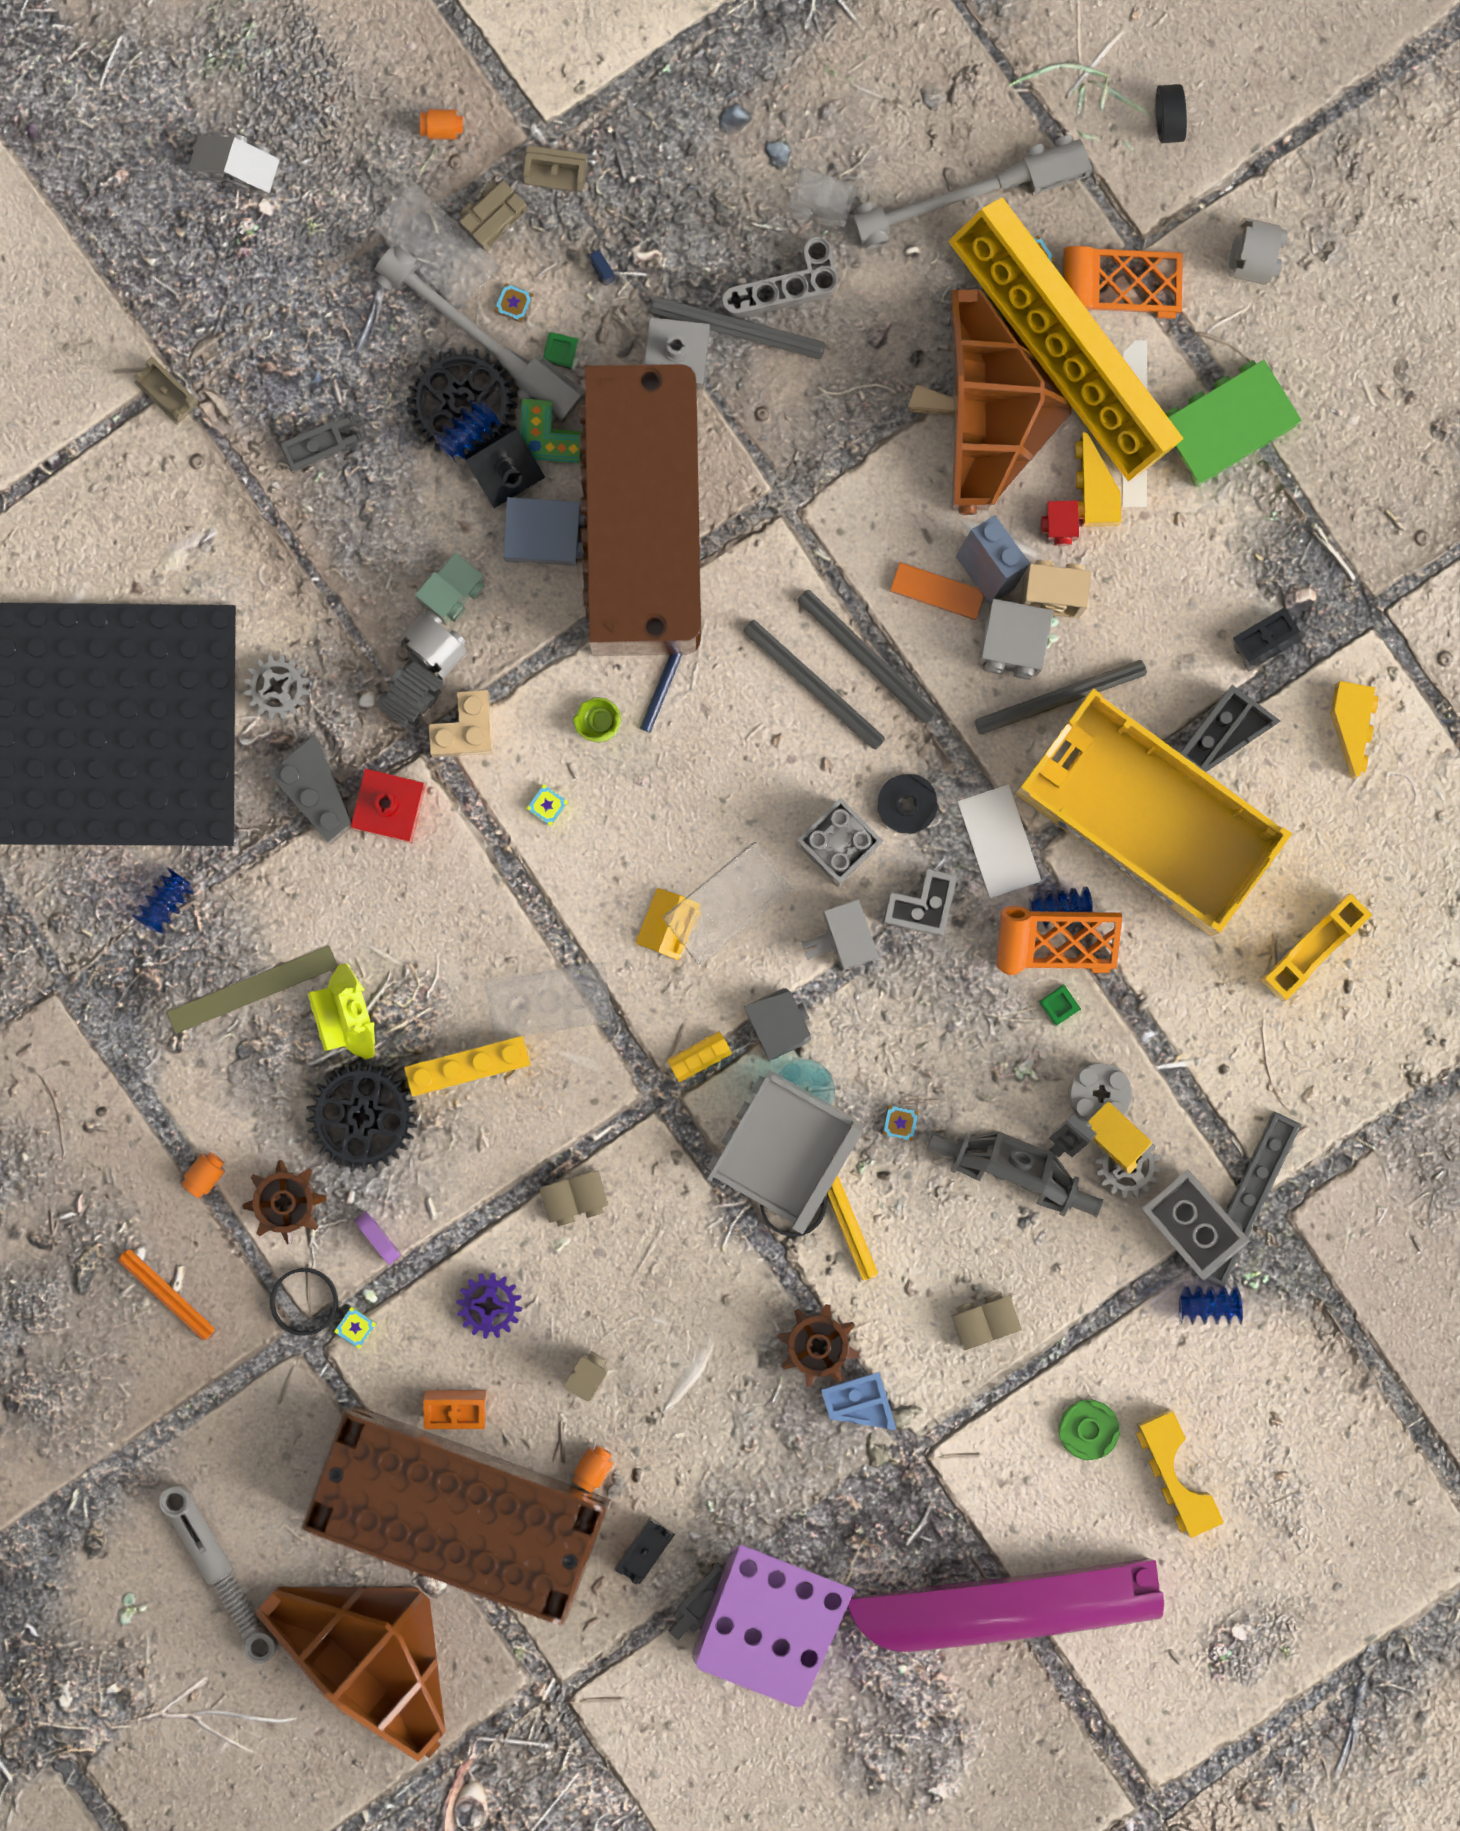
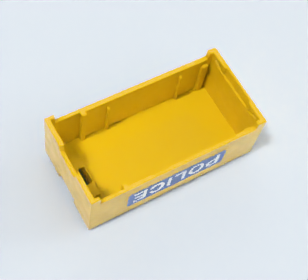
M1094 688L1085 697L1015 793L1023 801L1210 937L1222 932L1292 835L1286 828L1274 823L1104 699L1103 695ZM1066 740L1072 745L1059 763H1056L1052 758ZM1076 747L1080 750V753L1066 770L1062 765Z

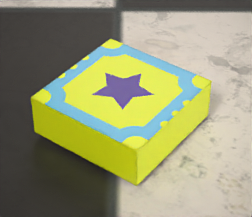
M543 784L526 809L549 826H552L569 802Z
M352 1306L334 1332L360 1349L377 1323Z

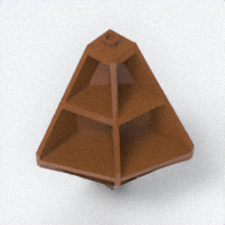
M951 290L950 314L954 353L955 401L952 510H959V515H976L977 510H988L992 505H995L1000 495L1071 415V405L1025 343L997 314L982 290Z
M278 1586L255 1612L318 1690L339 1710L418 1762L424 1756L430 1758L440 1747L441 1744L438 1740L446 1732L431 1603L430 1599L417 1587Z

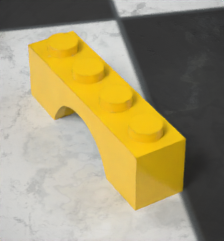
M1351 893L1345 895L1261 981L1281 1001H1287L1309 979L1317 967L1345 940L1351 937L1373 914Z
M520 1036L404 1068L411 1095L416 1097L532 1065L525 1038Z
M1169 1409L1138 1423L1140 1431L1135 1433L1143 1450L1149 1449L1153 1459L1149 1460L1148 1463L1155 1478L1161 1476L1165 1487L1161 1489V1492L1168 1506L1174 1504L1178 1513L1177 1516H1174V1520L1180 1533L1186 1532L1190 1538H1193L1224 1524L1210 1493L1190 1491L1184 1488L1176 1477L1174 1470L1175 1455L1186 1438L1174 1411Z

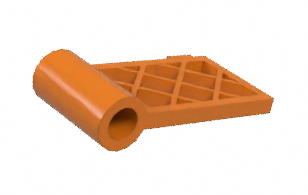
M1087 246L1064 248L1063 278L1088 311L1157 313L1158 319H1175L1176 314L1182 312V252L1093 249ZM1100 257H1111L1119 266L1109 277L1100 268ZM1120 258H1128V259L1123 263ZM1133 258L1141 259L1149 267L1139 278L1126 266ZM1149 259L1158 260L1153 264ZM1161 260H1175V273L1169 279L1156 268V265ZM1121 269L1134 282L1124 292L1111 280ZM1150 271L1163 282L1153 294L1140 281ZM1100 277L1104 280V282L1101 285H1099ZM1174 277L1175 287L1170 282ZM1106 283L1119 296L1113 303H1099V290ZM1135 285L1148 296V299L1142 304H1133L1126 296ZM1166 286L1174 294V306L1163 305L1155 295ZM1122 299L1126 304H1119L1117 302ZM1151 300L1155 305L1146 304Z
M1021 906L1005 907L1001 910L996 966L1007 975H1016L1025 968L1091 969L1092 973H1110V969H1117L1122 913L1029 911ZM1037 921L1051 922L1055 927L1045 935H1042L1037 930ZM1072 922H1081L1085 927L1074 936L1066 929ZM1103 922H1114V928L1104 936L1095 929ZM1059 932H1062L1069 940L1056 948L1049 940ZM1091 932L1099 940L1087 949L1079 940ZM1042 945H1045L1052 951L1045 958H1034V952ZM1073 945L1082 952L1076 958H1066L1063 955ZM1105 945L1111 951L1110 959H1097L1093 953Z

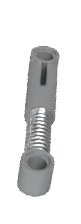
M181 1484L170 1486L159 1498L161 1511L168 1516L207 1585H215L214 1589L218 1590L216 1594L220 1593L219 1599L223 1598L222 1603H225V1608L229 1609L227 1613L231 1612L232 1615L230 1617H234L233 1622H237L236 1627L240 1628L238 1632H241L243 1638L242 1642L245 1645L246 1657L254 1663L262 1664L273 1657L278 1648L277 1639L267 1630L266 1626H262L261 1621L256 1620L258 1616H254L255 1611H251L252 1607L248 1606L250 1602H246L247 1597H243V1592L240 1593V1587L237 1588L239 1583H235L236 1578H232L234 1568L194 1502L190 1489ZM171 1493H178L183 1497L184 1504L182 1508L175 1509L170 1505L169 1496ZM183 1514L186 1515L187 1519L189 1520L190 1524L192 1525L194 1531L196 1532L200 1540L197 1539L196 1535L194 1534L192 1528L190 1527L189 1523L187 1522ZM256 1639H263L268 1643L269 1651L267 1653L260 1654L255 1651L253 1643Z

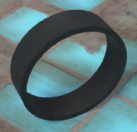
M825 1196L823 1199V1209L819 1219L812 1227L805 1230L803 1234L779 1230L768 1220L764 1206L761 1204L760 1209L764 1220L770 1228L779 1234L797 1237L808 1234L818 1227L826 1213L827 1198Z
M312 1268L295 1269L284 1274L275 1283L270 1295L271 1313L276 1323L285 1331L300 1336L312 1335L326 1328L334 1319L338 1309V1293L333 1282L324 1273ZM297 1272H310L318 1275L329 1285L333 1294V1309L330 1317L321 1327L312 1331H298L290 1328L280 1319L276 1311L275 1296L279 1285L288 1276Z

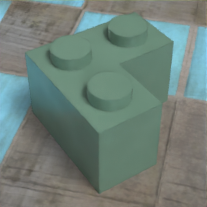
M455 552L438 574L433 572L415 596L422 606L435 613L444 624L448 625L451 620L455 623L466 610L464 604L470 597L475 599L485 587L482 582L485 578L483 574Z

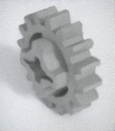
M282 654L279 657V661H275L272 655H268V663L266 664L260 659L257 660L260 668L258 670L249 668L253 678L244 680L245 684L251 686V689L244 692L245 696L254 698L249 703L250 707L253 708L259 705L258 714L262 716L267 711L269 712L270 720H274L276 714H280L282 720H286V712L289 711L296 716L298 713L295 707L297 705L306 706L302 696H310V692L304 689V686L308 685L310 680L309 678L301 677L306 670L303 667L295 669L297 661L292 659L289 663H286V656ZM284 668L289 670V672L281 675L274 673L272 669ZM261 676H263L265 679L264 686L258 693V682ZM274 681L280 684L285 683L281 686L283 690L281 694L275 691L270 692L274 688L272 685ZM297 682V692L292 699L290 697L291 687ZM275 700L280 701L283 706L271 707L265 703Z
M1151 1144L1136 1160L1137 1167L1130 1174L1125 1171L1121 1172V1167L1116 1162L1114 1163V1168L1109 1172V1156L1099 1147L1098 1150L1104 1155L1103 1158L1095 1159V1162L1101 1164L1102 1169L1097 1170L1095 1173L1105 1177L1100 1184L1102 1186L1111 1184L1109 1192L1111 1194L1116 1193L1118 1189L1121 1190L1122 1198L1127 1197L1128 1191H1131L1134 1197H1139L1138 1189L1140 1188L1145 1192H1149L1150 1189L1147 1183L1149 1181L1157 1183L1158 1180L1153 1176V1173L1160 1172L1162 1169L1155 1166V1161L1161 1159L1160 1155H1152L1151 1153L1156 1146ZM1147 1158L1148 1169L1144 1176L1141 1168L1142 1162ZM1122 1177H1129L1135 1184L1125 1186L1116 1181Z

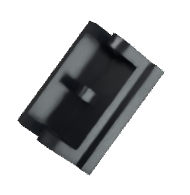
M1284 607L1233 637L1234 649L1237 654H1241L1244 660L1243 664L1249 672L1300 642L1301 631Z
M650 1516L618 1561L614 1570L621 1575L627 1576L631 1579L632 1583L640 1585L675 1534Z

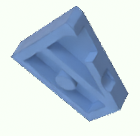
M880 1372L821 1389L831 1420L869 1425L888 1430L896 1429Z

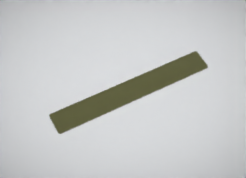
M326 946L169 1010L167 1014L175 1033H179L336 969L338 965L330 946Z

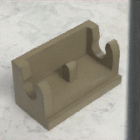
M527 145L523 184L583 193L588 162L587 154Z
M152 356L146 361V368L141 373L136 372L134 375L136 379L134 383L177 425L199 404L195 397Z

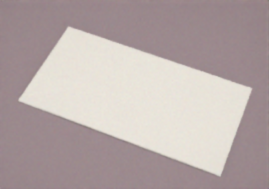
M1009 784L958 801L990 898L1041 882Z

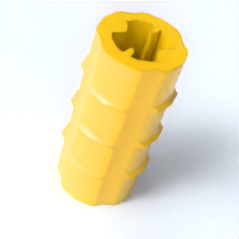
M719 1030L666 1060L680 1083L704 1069L707 1070L711 1065L730 1056L732 1052Z

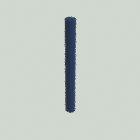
M682 654L669 655L639 729L651 733Z

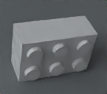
M1186 1170L1142 1208L1145 1214L1202 1280L1207 1279L1250 1242L1247 1236L1189 1170Z

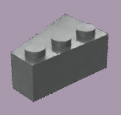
M1232 684L1179 753L1207 772L1278 724L1280 720Z

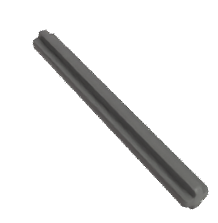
M655 296L651 302L650 313L677 321L710 324V330L816 359H821L824 353L825 343L823 341Z
M807 589L798 598V602L923 723L929 722L935 715V710L811 590Z
M756 620L748 623L744 628V633L872 749L876 750L880 747L885 737Z
M1138 660L980 717L975 720L976 729L982 735L1085 698L1093 688L1101 692L1143 677L1147 674L1145 664L1142 660Z

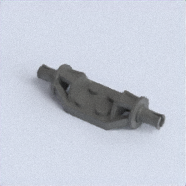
M999 1131L970 1137L969 1133H965L963 1139L959 1140V1142L933 1132L926 1149L952 1159L951 1172L953 1173L959 1171L980 1181L984 1172H988L997 1179L1008 1180L1020 1185L1027 1191L1038 1192L1036 1204L1059 1211V1215L1063 1217L1071 1207L1097 1217L1103 1204V1199L1078 1190L1079 1177L1074 1176L1072 1179L1054 1153ZM986 1149L985 1153L967 1152V1150ZM1052 1176L1058 1181V1183L1061 1186H1059L1054 1180H1052Z

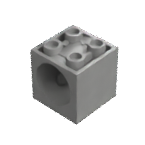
M993 599L988 610L978 665L984 666V671L995 674H1002L1004 670L1014 672L1013 676L1020 679L1031 680L1033 676H1038L1043 667L1053 610Z
M840 797L797 839L796 845L838 887L882 844L883 840Z

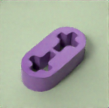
M364 1211L354 1219L363 1234L389 1265L402 1256L368 1211Z

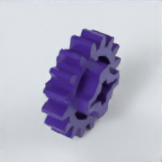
M495 1272L491 1273L489 1279H486L484 1274L481 1273L479 1274V1282L476 1283L473 1279L468 1280L471 1287L469 1290L466 1288L460 1289L465 1298L456 1301V1304L463 1306V1310L459 1311L457 1315L466 1317L467 1320L463 1323V1327L471 1324L474 1327L472 1330L473 1335L481 1330L483 1331L484 1339L488 1338L490 1332H493L495 1337L499 1338L500 1329L503 1328L508 1333L511 1331L508 1324L510 1321L518 1323L519 1319L514 1316V1313L523 1310V1307L516 1305V1301L520 1300L522 1296L513 1294L512 1291L516 1288V1284L508 1287L505 1284L507 1281L506 1276L498 1281L496 1280ZM486 1285L484 1295L480 1298H471L476 1289ZM497 1287L507 1294L509 1302L502 1301L497 1294ZM488 1297H491L494 1304L504 1308L493 1309L491 1314H488L485 1307L475 1303L486 1302ZM470 1309L477 1310L482 1317V1324L473 1318ZM499 1313H508L503 1322L493 1326L495 1316Z

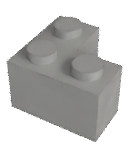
M212 132L211 136L198 135L188 170L210 180L229 181L250 192L270 193L280 159L270 155V149L264 146L246 143L247 138L244 136L230 133L228 137Z
M927 869L920 898L891 892L883 924L943 937L957 876Z

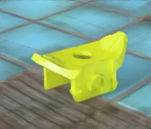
M347 963L337 966L336 971L330 978L328 988L312 991L307 994L324 1051L345 1046L353 1054L367 1060L375 1055L374 1022H370L362 994L364 988Z

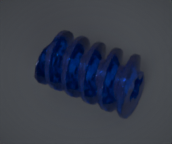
M474 400L469 401L471 412L464 408L460 410L463 420L454 416L451 418L454 428L447 425L442 426L445 437L438 433L433 435L438 446L455 463V456L462 459L466 458L463 451L464 447L472 451L475 450L472 443L473 439L481 443L484 441L481 435L482 430L490 435L493 433L490 427L491 422L498 426L502 425L497 416L481 400V403Z
M168 866L166 868L171 876H159L164 884L163 887L152 886L156 896L145 895L149 906L140 904L137 906L142 916L131 915L153 932L166 934L167 932L162 924L163 922L168 924L174 923L169 913H181L177 903L185 905L188 903L184 893L195 894L191 883Z
M1083 886L1079 896L1076 888L1073 887L1070 889L1068 897L1063 889H1059L1055 898L1052 891L1047 890L1043 899L1040 892L1035 891L1032 901L1029 898V911L1093 912L1091 893L1087 886ZM1041 921L1044 928L1048 929L1050 922Z
M1184 1286L1179 1296V1324L1182 1325L1185 1316H1188L1191 1325H1194L1197 1316H1200L1203 1325H1206L1209 1316H1212L1215 1325H1219L1221 1316H1225L1227 1324L1231 1325L1233 1317L1237 1316L1239 1324L1242 1325L1243 1301L1238 1287L1233 1286L1230 1294H1228L1226 1287L1220 1286L1216 1295L1214 1287L1208 1286L1204 1295L1202 1288L1196 1286L1192 1295L1190 1288Z

